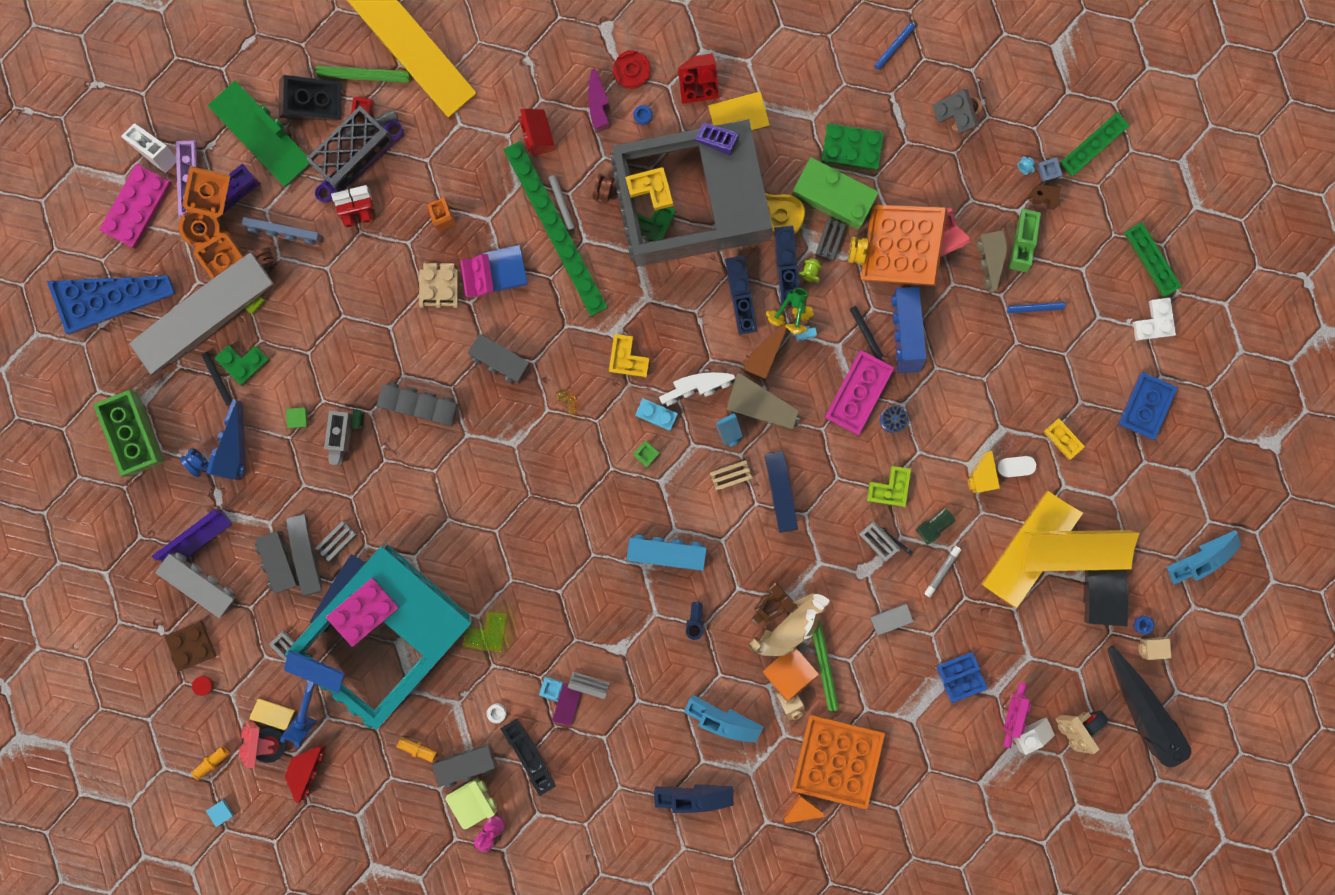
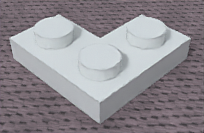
M1170 298L1150 300L1151 319L1133 322L1136 341L1176 335Z

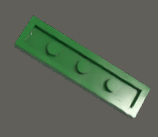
M1116 112L1059 164L1071 177L1074 176L1130 125Z
M1142 222L1124 232L1125 237L1162 297L1182 287Z

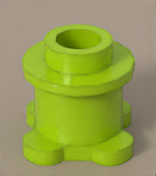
M815 259L806 260L804 262L803 272H798V276L808 283L819 282L820 278L817 275L822 270L820 262Z

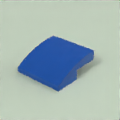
M520 245L483 253L489 256L494 292L528 285Z
M973 652L936 666L951 704L988 689Z

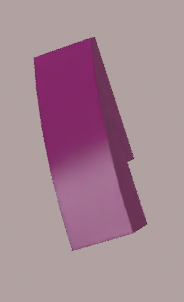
M593 68L589 79L588 102L591 121L596 134L609 129V122L604 110L610 107L597 71Z

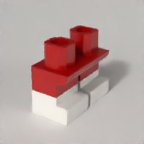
M367 185L352 188L350 191L344 190L331 194L337 209V216L341 218L346 228L355 226L354 216L360 215L362 223L373 221L372 212L375 210L371 190Z

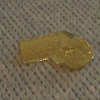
M565 389L557 391L555 397L558 401H563L567 404L568 414H576L575 396Z

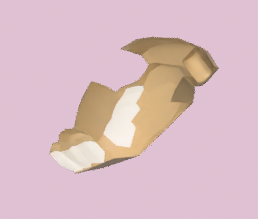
M812 593L793 602L799 608L791 613L773 632L765 630L761 640L755 636L754 640L747 644L752 652L762 656H784L794 652V647L812 637L818 627L820 613L825 611V607L828 606L830 600L823 595Z

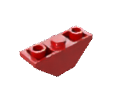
M324 744L297 754L290 761L284 777L296 803L307 799L310 794L311 788H309L311 780H315L318 774L317 765L323 761L326 754L323 751L325 748Z

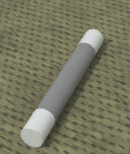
M955 546L925 591L924 594L931 598L961 552L959 547Z

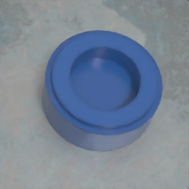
M646 105L636 107L633 113L635 122L642 126L649 124L652 120L651 109Z

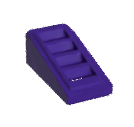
M703 122L695 141L731 155L738 141L739 134ZM705 130H709L707 137L703 138ZM712 133H715L714 139L710 140ZM719 136H722L720 143L717 142ZM726 138L729 139V142H728L727 145L724 144Z

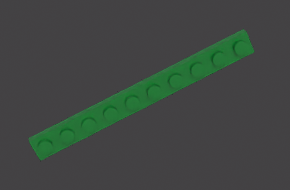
M518 141L503 149L590 316L592 317L608 309L521 142Z

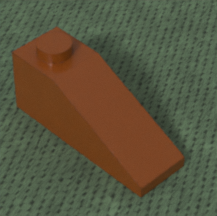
M785 324L752 351L750 356L746 355L742 364L745 367L743 372L762 380L766 379L786 332Z

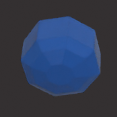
M1141 615L1135 618L1133 627L1136 632L1147 635L1153 631L1155 624L1150 617Z

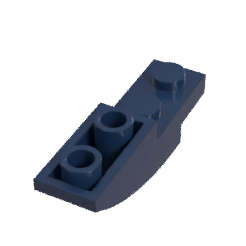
M793 225L774 227L775 257L781 305L786 300L788 292L793 293L794 289L799 288Z
M742 255L726 258L727 278L738 334L758 332L745 257Z
M695 784L694 788L655 786V807L672 808V813L707 812L734 805L733 786Z

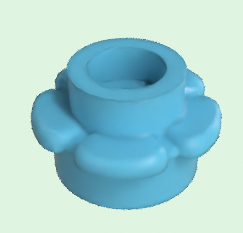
M1022 157V160L1017 164L1019 170L1025 175L1033 173L1035 171L1034 160L1030 157Z

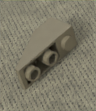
M1003 230L982 234L975 242L976 250L980 252L981 256L979 261L980 269L985 274L983 279L984 287L988 289L989 294L995 292L998 288L1007 252Z

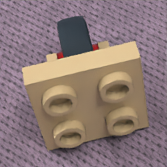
M1103 711L1083 712L1079 716L1060 715L1055 719L1059 724L1058 729L1069 739L1068 743L1074 751L1095 754L1100 750L1094 739L1102 733L1100 729L1108 722V718Z

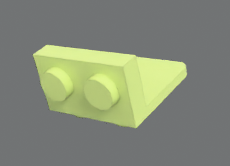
M479 777L446 796L448 805L463 829H468L486 817L489 819L497 812L495 800L492 797L490 798L485 783L482 780L480 781Z

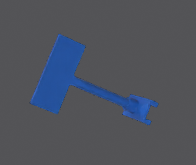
M289 650L284 671L307 680V685L300 712L283 733L280 742L284 743L287 739L296 743L294 748L299 749L315 727L317 721L307 717L315 684L339 693L345 673Z

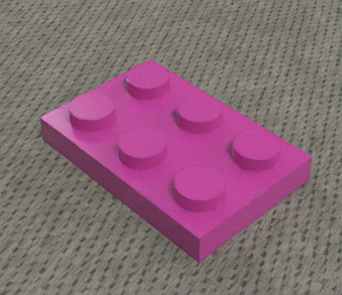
M372 577L328 614L326 618L353 647L397 610L399 606Z

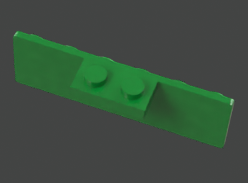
M233 81L208 104V107L284 187H287L310 165L306 160L308 156L282 130L284 125L277 118L273 120L269 116L271 112L264 104L259 106L237 81Z

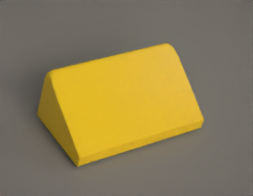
M258 699L249 719L286 730L292 722L295 710Z

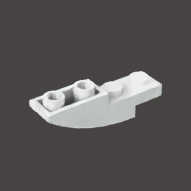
M715 372L684 377L673 382L675 390L660 396L659 399L662 405L666 404L668 407L677 403V398L681 396L687 398L694 395V390L696 389L700 396L704 394L707 397L714 394V389L720 386L724 389L733 385L732 381L735 380L733 374Z

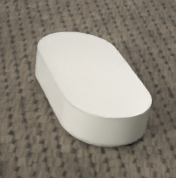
M1029 456L1005 458L997 463L996 469L1002 477L1025 476L1035 471L1036 462Z

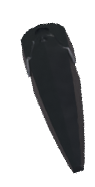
M1114 646L1108 648L1109 658L1136 728L1141 733L1151 754L1167 767H1175L1188 760L1191 756V747L1177 723L1171 719L1153 691Z

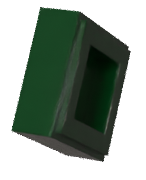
M353 409L352 429H363L364 411Z

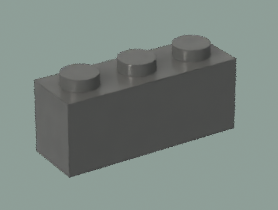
M480 333L468 352L472 356L470 360L479 365L481 363L488 365L487 370L496 375L500 372L505 375L503 379L511 384H514V382L520 384L531 365L528 361Z
M275 531L256 538L255 550L258 555H261L263 561L261 566L263 571L267 572L269 578L267 582L270 590L275 594L299 586L296 569L283 532Z
M488 743L437 760L432 766L439 787L445 785V788L456 785V781L463 779L466 782L474 779V775L482 773V776L494 772L493 769L496 768L497 763L491 744Z

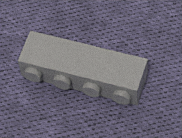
M179 552L170 553L155 573L218 618L224 616L237 598L234 595L235 592L227 586L223 587L218 584V579L212 575L207 576L204 574L200 566L194 563L191 565L186 561L187 558Z

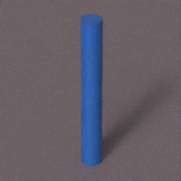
M910 22L874 64L877 70L883 67L915 29L916 26Z
M1065 302L1007 306V314L1065 309Z

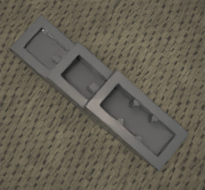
M303 514L288 518L286 523L302 596L322 592L318 559L314 553L313 539L309 533L307 516Z

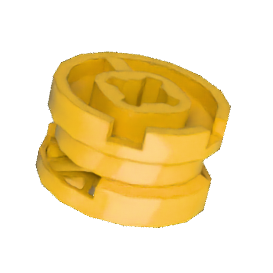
M852 236L848 252V263L857 262L863 265L866 258L868 239L862 238L860 240Z

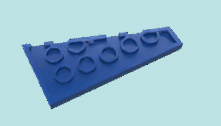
M169 276L47 281L65 333L68 335L176 295Z

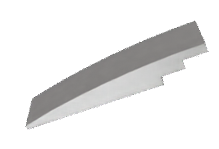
M250 252L178 304L129 344L150 375L156 374L168 363H173L184 353L191 352L274 283L254 254Z

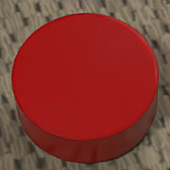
M208 676L197 677L192 683L193 692L199 696L207 695L213 689V681Z

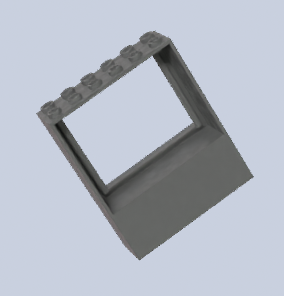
M749 119L716 125L739 134L738 141L731 155L695 141L700 129L612 146L613 153H610L628 250L631 262L635 261L636 267L771 241L772 224ZM705 130L703 138L707 137L709 130ZM712 133L710 140L714 139L715 133ZM719 136L717 142L720 143L722 136ZM726 138L724 144L727 145L728 142H729V139ZM699 147L716 229L643 243L635 199L630 197L625 178L630 176L627 161Z

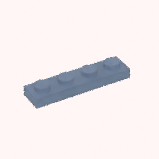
M243 217L242 225L247 228L248 232L259 234V231L266 232V235L277 238L278 235L285 236L284 239L290 241L301 239L303 243L309 245L321 244L323 238L318 232Z

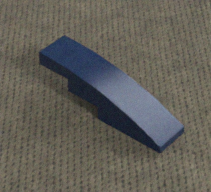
M784 452L764 454L779 533L798 530Z
M352 554L349 556L309 623L316 619L366 562ZM330 623V625L324 630V632H327V631H328V629H329L330 626L332 625L331 623Z

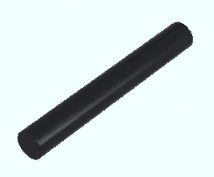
M856 306L852 307L849 310L877 359L882 357L883 354Z
M209 352L201 354L226 406L231 405L232 399Z

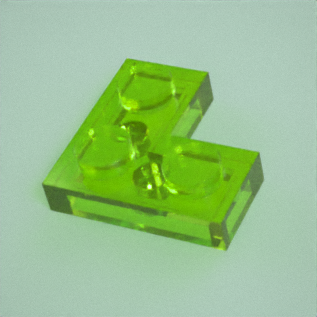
M487 611L485 630L467 628L465 630L463 647L502 652L507 613Z

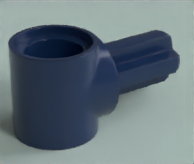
M692 602L690 620H687L686 635L692 640H697L703 635L704 621H701L703 603ZM696 625L700 628V632L698 635H691L689 628Z

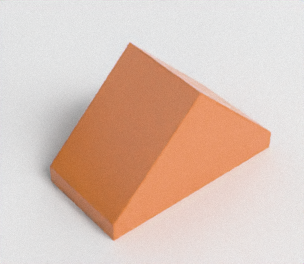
M444 197L427 204L432 222L439 232L456 225Z
M800 793L783 815L785 823L824 817L822 810Z

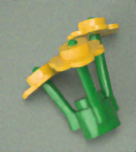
M801 288L794 289L793 293L788 292L787 298L778 312L774 310L766 312L769 322L776 326L786 324L784 321L785 317L781 314L789 301H791V305L795 307L792 313L795 315L796 323L786 324L785 327L793 334L806 332L808 329L800 325V320L808 321L810 317L814 316L813 308L806 306L808 292Z

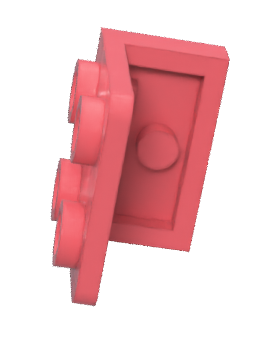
M950 207L946 208L948 212L941 257L958 248H962L970 242L969 236L957 226L953 210Z

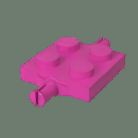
M1019 682L1017 693H1012L1003 728L1006 735L1003 747L1011 749L1013 738H1020L1021 734L1025 731V717L1029 714L1031 708L1030 700L1025 698V691L1028 685L1026 683Z

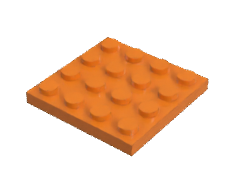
M872 205L867 234L868 246L865 262L862 267L861 280L936 286L948 210L940 207Z
M809 714L791 791L868 809L885 733Z

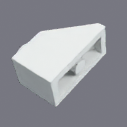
M1047 717L1026 726L1020 738L1014 737L1013 739L1019 751L1027 755L1043 747L1055 734Z

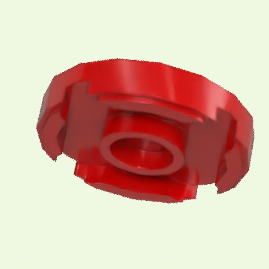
M625 51L617 57L613 65L614 77L622 87L637 89L648 81L651 73L650 63L647 57L638 53V51Z

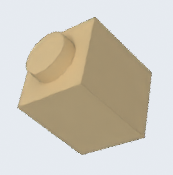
M1169 638L1140 639L1138 650L1143 659L1171 658Z

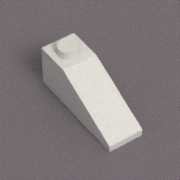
M135 123L121 136L164 173L176 163V156L164 143Z

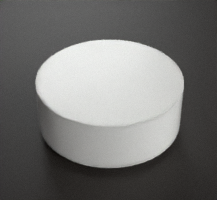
M500 703L492 704L487 710V717L492 723H501L507 716L505 706Z

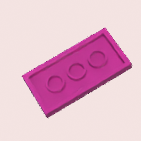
M135 164L99 230L135 249L168 191L171 182Z
M860 350L824 418L859 435L894 367Z

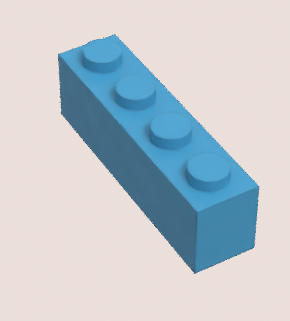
M634 534V538H629L627 561L704 570L706 547H702L703 543L691 542V545H685L683 540L672 539V543L664 542L665 538L660 537L646 540L644 535Z

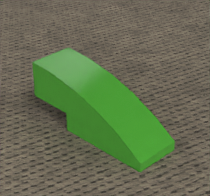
M1027 209L1021 210L1013 240L1009 269L1027 273L1032 266L1033 252L1037 244L1040 212Z

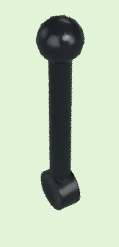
M882 527L886 534L909 555L913 553L889 534L886 528Z

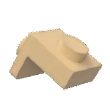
M780 693L777 694L789 721L792 719L797 720L806 713L798 694L788 702Z

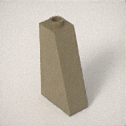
M736 374L726 408L727 412L792 430L794 426H798L800 416L797 415V409L742 374Z

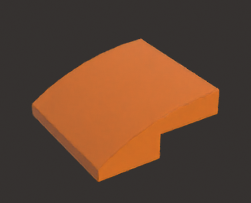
M796 647L793 648L794 652L779 656L762 672L787 702L819 676Z

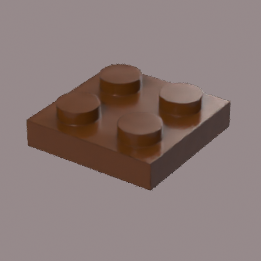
M203 621L164 636L178 672L216 657Z

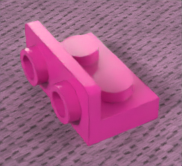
M481 254L472 259H462L461 268L465 296L483 297L494 292L488 254Z

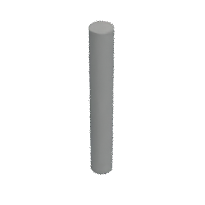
M552 175L549 177L566 227L568 231L575 229L556 175Z

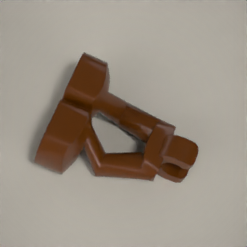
M772 580L767 585L770 594L763 595L754 608L757 614L752 617V622L755 625L762 621L765 623L772 621L782 615L784 609L793 613L799 608L775 580ZM779 600V606L776 610L765 613L764 609L768 601Z

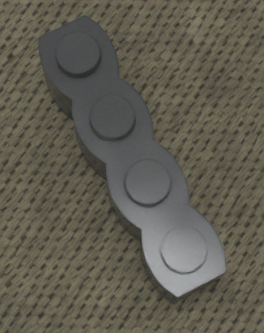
M388 382V385L382 384L376 407L453 426L459 405L454 403L455 399L445 396L443 400L438 399L436 394L425 392L424 395L418 394L417 389L407 387L406 390L399 389L398 384Z

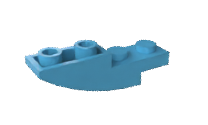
M1234 530L1199 546L1201 552L1167 566L1166 568L1172 583L1177 584L1190 577L1197 581L1223 566L1241 547L1237 531Z
M693 694L684 713L700 721L699 727L737 741L757 742L764 728L731 709L726 713Z

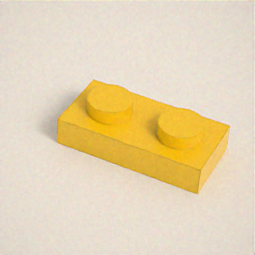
M1059 418L1043 431L1068 460H1071L1085 447Z

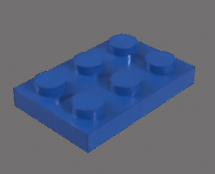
M1140 372L1117 425L1155 440L1178 387Z

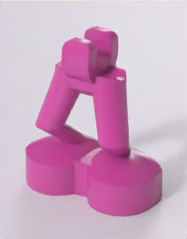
M498 814L487 820L483 827L484 829L476 837L474 845L479 851H490L495 844L494 838L504 831L505 821Z

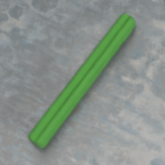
M316 66L317 77L405 83L410 81L408 71Z
M819 619L813 638L827 707L829 711H836L839 707L821 619Z

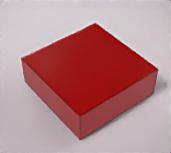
M353 97L351 114L361 106L371 116L373 100ZM361 113L357 118L365 119V116Z

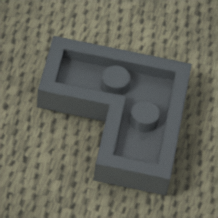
M967 89L932 104L937 122L942 123L954 117L959 133H965L979 126Z

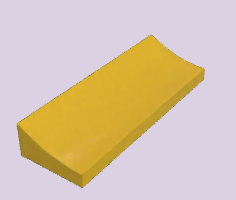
M1046 491L981 585L1010 606L1017 608L1042 573V571H1022L1023 532L1071 531L1083 513L1051 492Z
M1131 530L1023 532L1022 571L1132 569L1134 549L1140 533Z

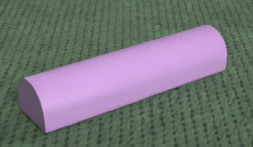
M195 140L176 141L178 217L180 218L183 214L182 211L185 210L182 204L190 166L198 167L197 142Z

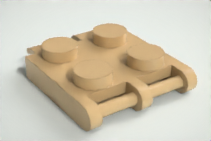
M423 263V270H419V308H424V306H436V308L453 306L458 308L459 271L455 270L454 263H441L440 270H438L437 263ZM424 300H436V302H424ZM441 300H449L453 302H441Z

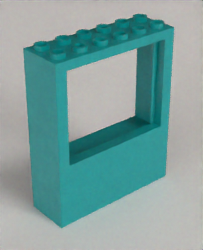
M386 542L376 550L285 653L287 656L289 650L313 659L305 651L330 625L326 616L373 577L399 606L383 622L423 656L375 710L343 683L339 693L320 685L318 686L324 691H330L333 694L332 697L338 703L343 702L348 706L347 709L354 716L358 715L363 719L362 722L371 729L373 727L375 730L389 717L472 622L470 614Z

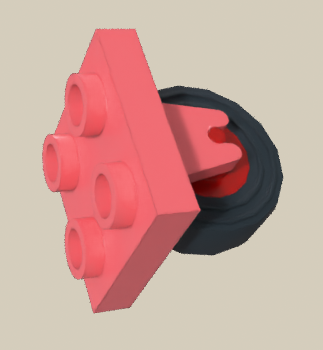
M246 721V727H242L241 733L244 743L239 748L241 762L244 763L246 768H254L256 759L264 763H271L280 759L286 749V741L284 743L280 742L283 733L271 727L259 730L255 722Z

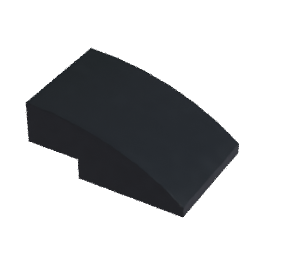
M1125 569L1085 570L1083 603H1085V623L1128 627V586Z

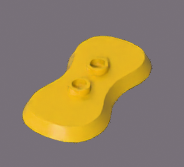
M765 193L772 224V233L774 234V227L793 225L794 234H796L801 228L805 216L803 203L792 195Z

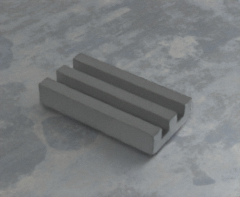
M828 218L815 255L833 261L846 224H841ZM829 225H833L824 253H821L820 251ZM838 227L840 230L830 256L827 254Z

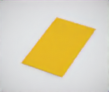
M761 91L708 105L714 126L747 119L750 121L751 130L770 126Z

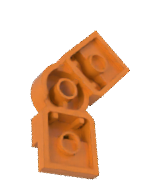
M190 166L182 204L186 211L182 214L179 221V233L186 243L196 246L194 251L195 257L210 278L213 279L244 257L230 233L220 230L218 217L223 215L230 175ZM202 223L205 229L197 230L194 224Z

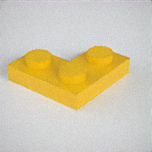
M663 167L625 177L630 197L650 193L654 211L673 206Z
M614 334L609 372L647 378L649 358L631 355L633 336Z

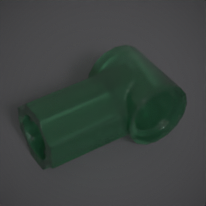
M944 508L930 520L928 519L919 525L915 530L924 542L929 545L956 520L952 513Z

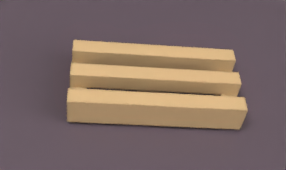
M746 460L710 472L716 491L752 479ZM740 466H744L743 470L719 477L717 479L715 478V475L723 473L725 471ZM743 473L747 474L746 477L718 486L717 482Z

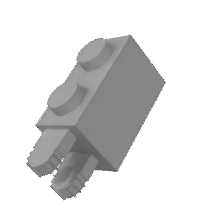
M329 411L324 449L329 450L328 462L333 466L341 465L344 459V452H349L353 414Z

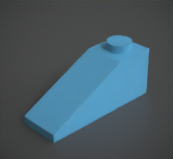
M735 413L716 422L715 427L724 446L729 444L732 447L740 443L739 439L743 436Z

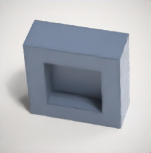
M1057 157L1037 164L1042 183L1062 176Z

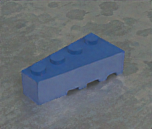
M919 287L896 288L894 295H891V306H894L892 318L893 324H895L894 340L896 342L897 373L920 372L926 361Z

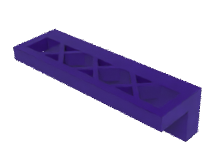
M243 163L228 174L230 175V181L223 213L261 184ZM202 223L194 224V226L200 230L205 229V226Z
M214 509L152 555L155 561L161 560L163 563L170 553L179 552L188 559L233 524L222 509Z

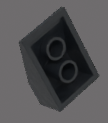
M283 75L279 79V118L294 120H341V82Z

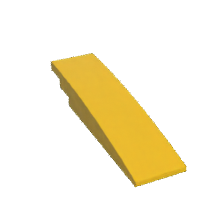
M347 0L378 39L448 118L477 95L474 89L398 0Z

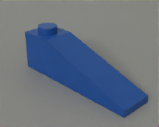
M232 400L224 420L226 428L219 433L218 439L220 444L218 449H213L206 474L241 480V477H244L246 472L242 402Z

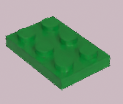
M827 124L821 162L877 171L883 132Z

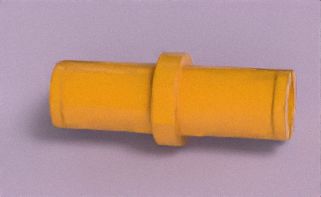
M401 737L397 744V748L412 754L413 757L416 758L417 756L431 763L437 754L436 751L422 746V743H415L404 737Z
M221 746L212 755L206 756L203 759L204 761L191 772L192 776L196 780H200L208 772L215 770L217 765L230 754L224 746Z

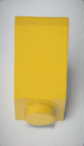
M992 451L984 452L969 474L968 486L973 493L1000 489Z

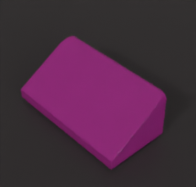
M563 683L552 722L571 726L581 692L569 689V684Z

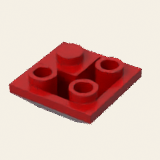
M713 53L694 56L678 67L682 104L719 98L716 62Z

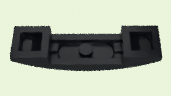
M518 718L500 728L528 773L529 780L537 794L541 796L556 787L542 756Z

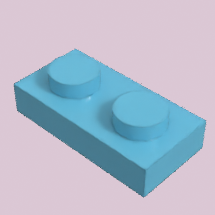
M643 398L635 416L670 431L678 413Z

